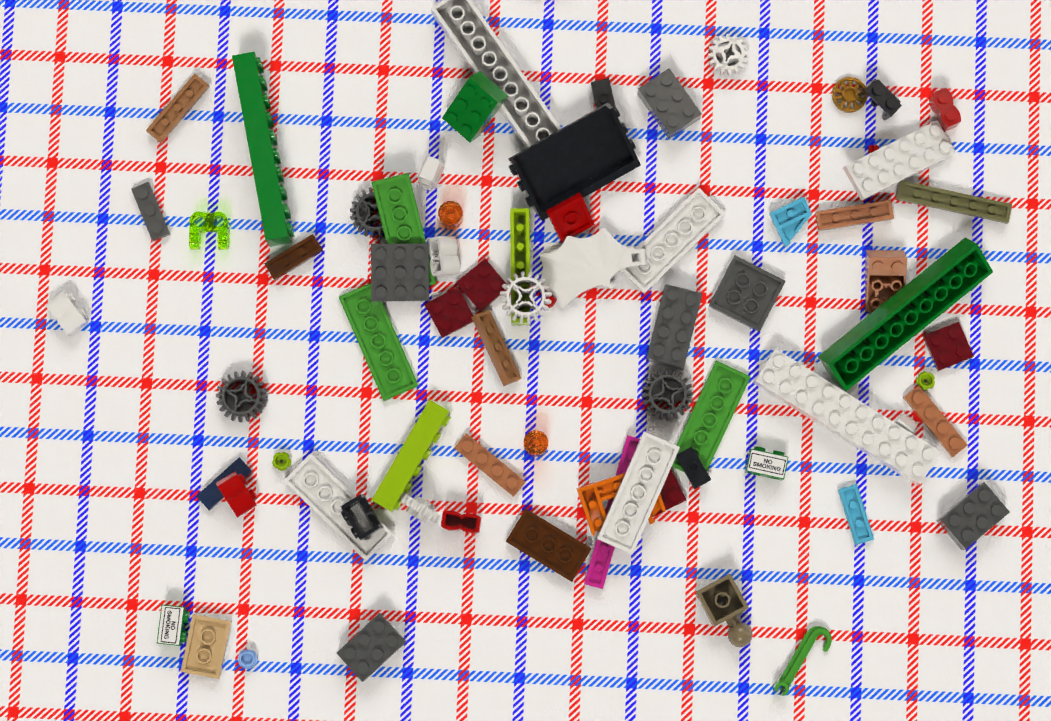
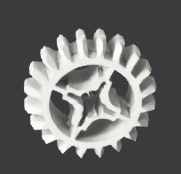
M521 272V278H518L515 273L513 274L515 281L508 278L507 282L510 285H502L507 290L500 291V295L506 297L500 299V303H506L502 306V310L509 309L506 315L510 316L513 313V321L520 317V323H523L524 318H527V323L530 324V317H533L537 322V314L541 317L545 316L542 309L549 311V307L545 304H551L552 301L546 298L552 296V293L545 291L550 286H542L545 283V279H541L538 282V274L533 279L531 278L532 272L528 273V277H525V273ZM530 283L534 286L529 289H523L518 285ZM514 289L519 298L512 306L509 298L511 291ZM538 290H540L542 295V301L539 306L533 300V296ZM521 293H522V294H530V296H529V300H530V301H528V302H526V300H525V302H524V301H521V300H522V295H521ZM523 306H528L531 309H533V311L520 312L517 309H520Z

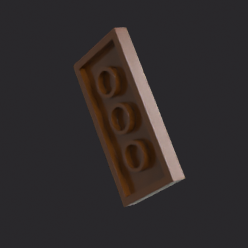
M528 509L524 510L506 540L508 544L571 582L592 549Z

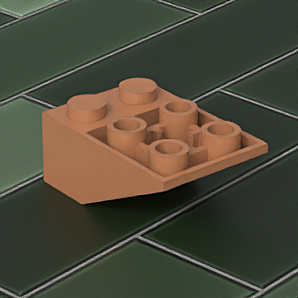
M866 250L865 312H873L906 285L907 256L904 250Z

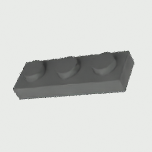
M146 182L132 188L131 191L152 241L154 242L171 235L150 183Z

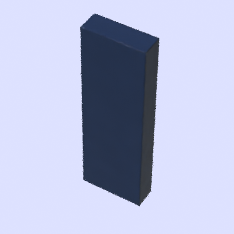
M240 457L196 496L209 511L224 498L216 485L218 481L234 471L238 475L242 473L244 478L253 472Z

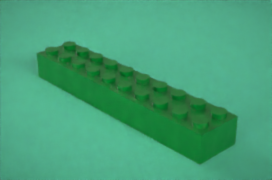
M255 52L233 55L232 60L265 240L270 247L292 243L291 237H295L293 226L288 222V219H291V213L288 205L285 204V200H288L286 189H284V185L281 183L284 182L283 171L278 167V164H281V159L277 148H275L278 145L277 137L274 134V130L271 129L274 127V121L270 111L268 112V109H271V104L267 93H265V91H268L267 83L264 80V76L261 75V73H264L263 62H261L260 57L256 56Z
M966 237L822 352L818 358L834 383L844 391L849 390L991 275L993 270L978 244Z

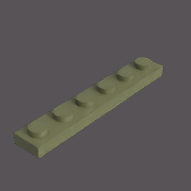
M907 181L899 182L895 199L1005 224L1009 223L1012 204Z

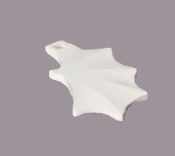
M602 228L595 235L587 238L567 236L559 249L551 253H541L539 255L543 265L540 280L545 279V283L542 286H550L547 292L552 293L563 309L581 293L592 288L605 286L614 289L611 279L623 269L646 265L645 249H634L620 244L606 228ZM632 254H638V262H633Z

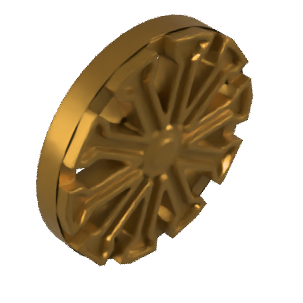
M853 77L839 80L832 90L833 103L839 110L845 113L859 111L866 103L868 94H864V98L858 97L860 91H857L859 87L863 89L865 85L859 79ZM845 81L848 82V87L844 84ZM847 102V108H844L843 105Z

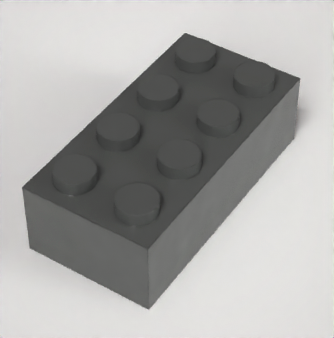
M665 284L646 361L681 370L684 369L703 293Z

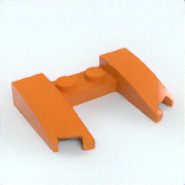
M625 473L576 488L593 536H595V531L600 532L606 518L602 501L615 497ZM659 494L648 519L650 525L655 522L652 517L660 509L663 512L666 511L661 494Z

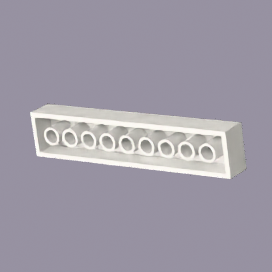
M442 0L431 8L433 17L473 74L481 71L508 95L499 111L525 148L562 129L471 0Z
M776 348L753 383L917 486L923 482L941 452Z

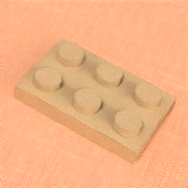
M192 614L181 672L220 679L232 621Z

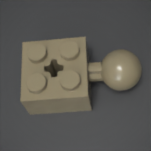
M727 574L694 592L713 627L724 621L727 622L729 626L728 639L732 645L745 647L751 642L753 636L751 628L747 624L739 622L736 616L749 607L731 574ZM719 595L721 597H726V600L724 601L725 605L717 603Z

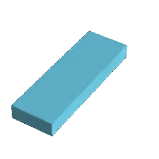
M857 484L838 489L854 544L857 545L874 540Z

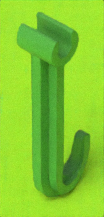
M814 626L806 632L780 679L773 685V691H778L779 687L782 686L783 690L780 696L787 695L790 684L819 635H824L826 638L823 651L827 652L829 650L832 638L826 628Z

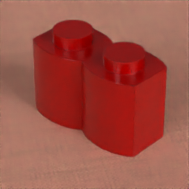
M943 88L933 92L929 98V105L937 115V120L943 131L946 132L956 128L961 122V115L956 106L953 105V97L947 88Z
M234 471L218 481L216 485L238 518L257 506L255 500L258 498L252 489L248 491L245 487L247 481L242 473L238 475Z
M445 511L442 513L441 527L448 531L462 530L468 534L480 533L482 519L476 514L468 513L461 515L455 511Z

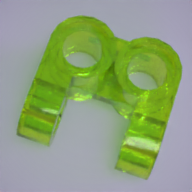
M198 211L190 216V250H200L201 234L206 232L218 233V250H229L230 221L224 213L219 211L214 213ZM198 219H205V223L202 226H196ZM217 219H224L222 226H215Z

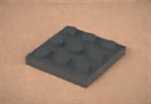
M428 243L371 244V302L429 301Z
M734 255L709 307L760 332L786 281Z

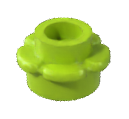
M921 372L919 377L916 378V384L923 390L931 389L935 385V377L932 373Z
M278 452L274 455L272 464L275 468L284 471L287 467H290L291 459L289 454Z

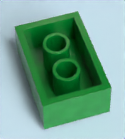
M479 71L469 77L442 119L470 143L481 136L508 95Z

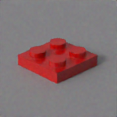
M580 193L546 211L561 243L565 241L567 236L574 237L595 225Z

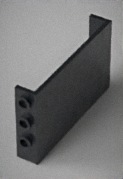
M606 103L508 158L511 164L508 167L512 175H517L519 179L516 182L521 192L525 191L527 195L525 200L530 208L533 207L541 221L549 218L546 212L548 209L578 193L584 198L641 166L634 151L636 146L631 138L628 139L626 135L628 130L625 124L620 122L618 118L620 113L615 106L612 107L609 103Z

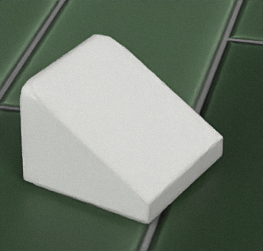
M901 413L895 421L896 424L911 433L915 431L918 425L916 421L905 413Z

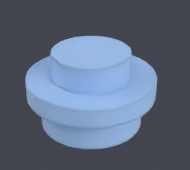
M251 649L241 651L238 656L239 665L245 669L253 668L258 660L257 654Z

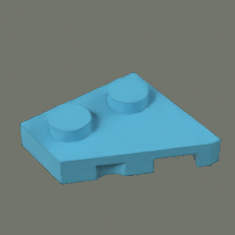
M804 197L769 213L784 246L789 245L795 234L799 232L805 221L812 215Z

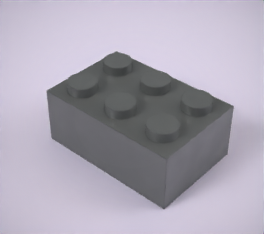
M670 68L638 88L637 95L669 140L701 118L702 113Z
M983 482L936 521L961 550H965L1010 513V511L988 485Z
M379 613L337 652V655L364 682L407 641L382 613Z

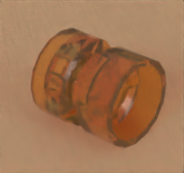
M444 202L438 210L439 220L444 228L455 230L462 225L464 220L463 210L457 202Z
M539 430L530 431L524 438L525 452L532 457L544 455L548 449L547 436Z

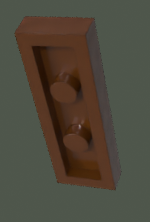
M312 234L264 264L273 279L277 280L323 252V249Z

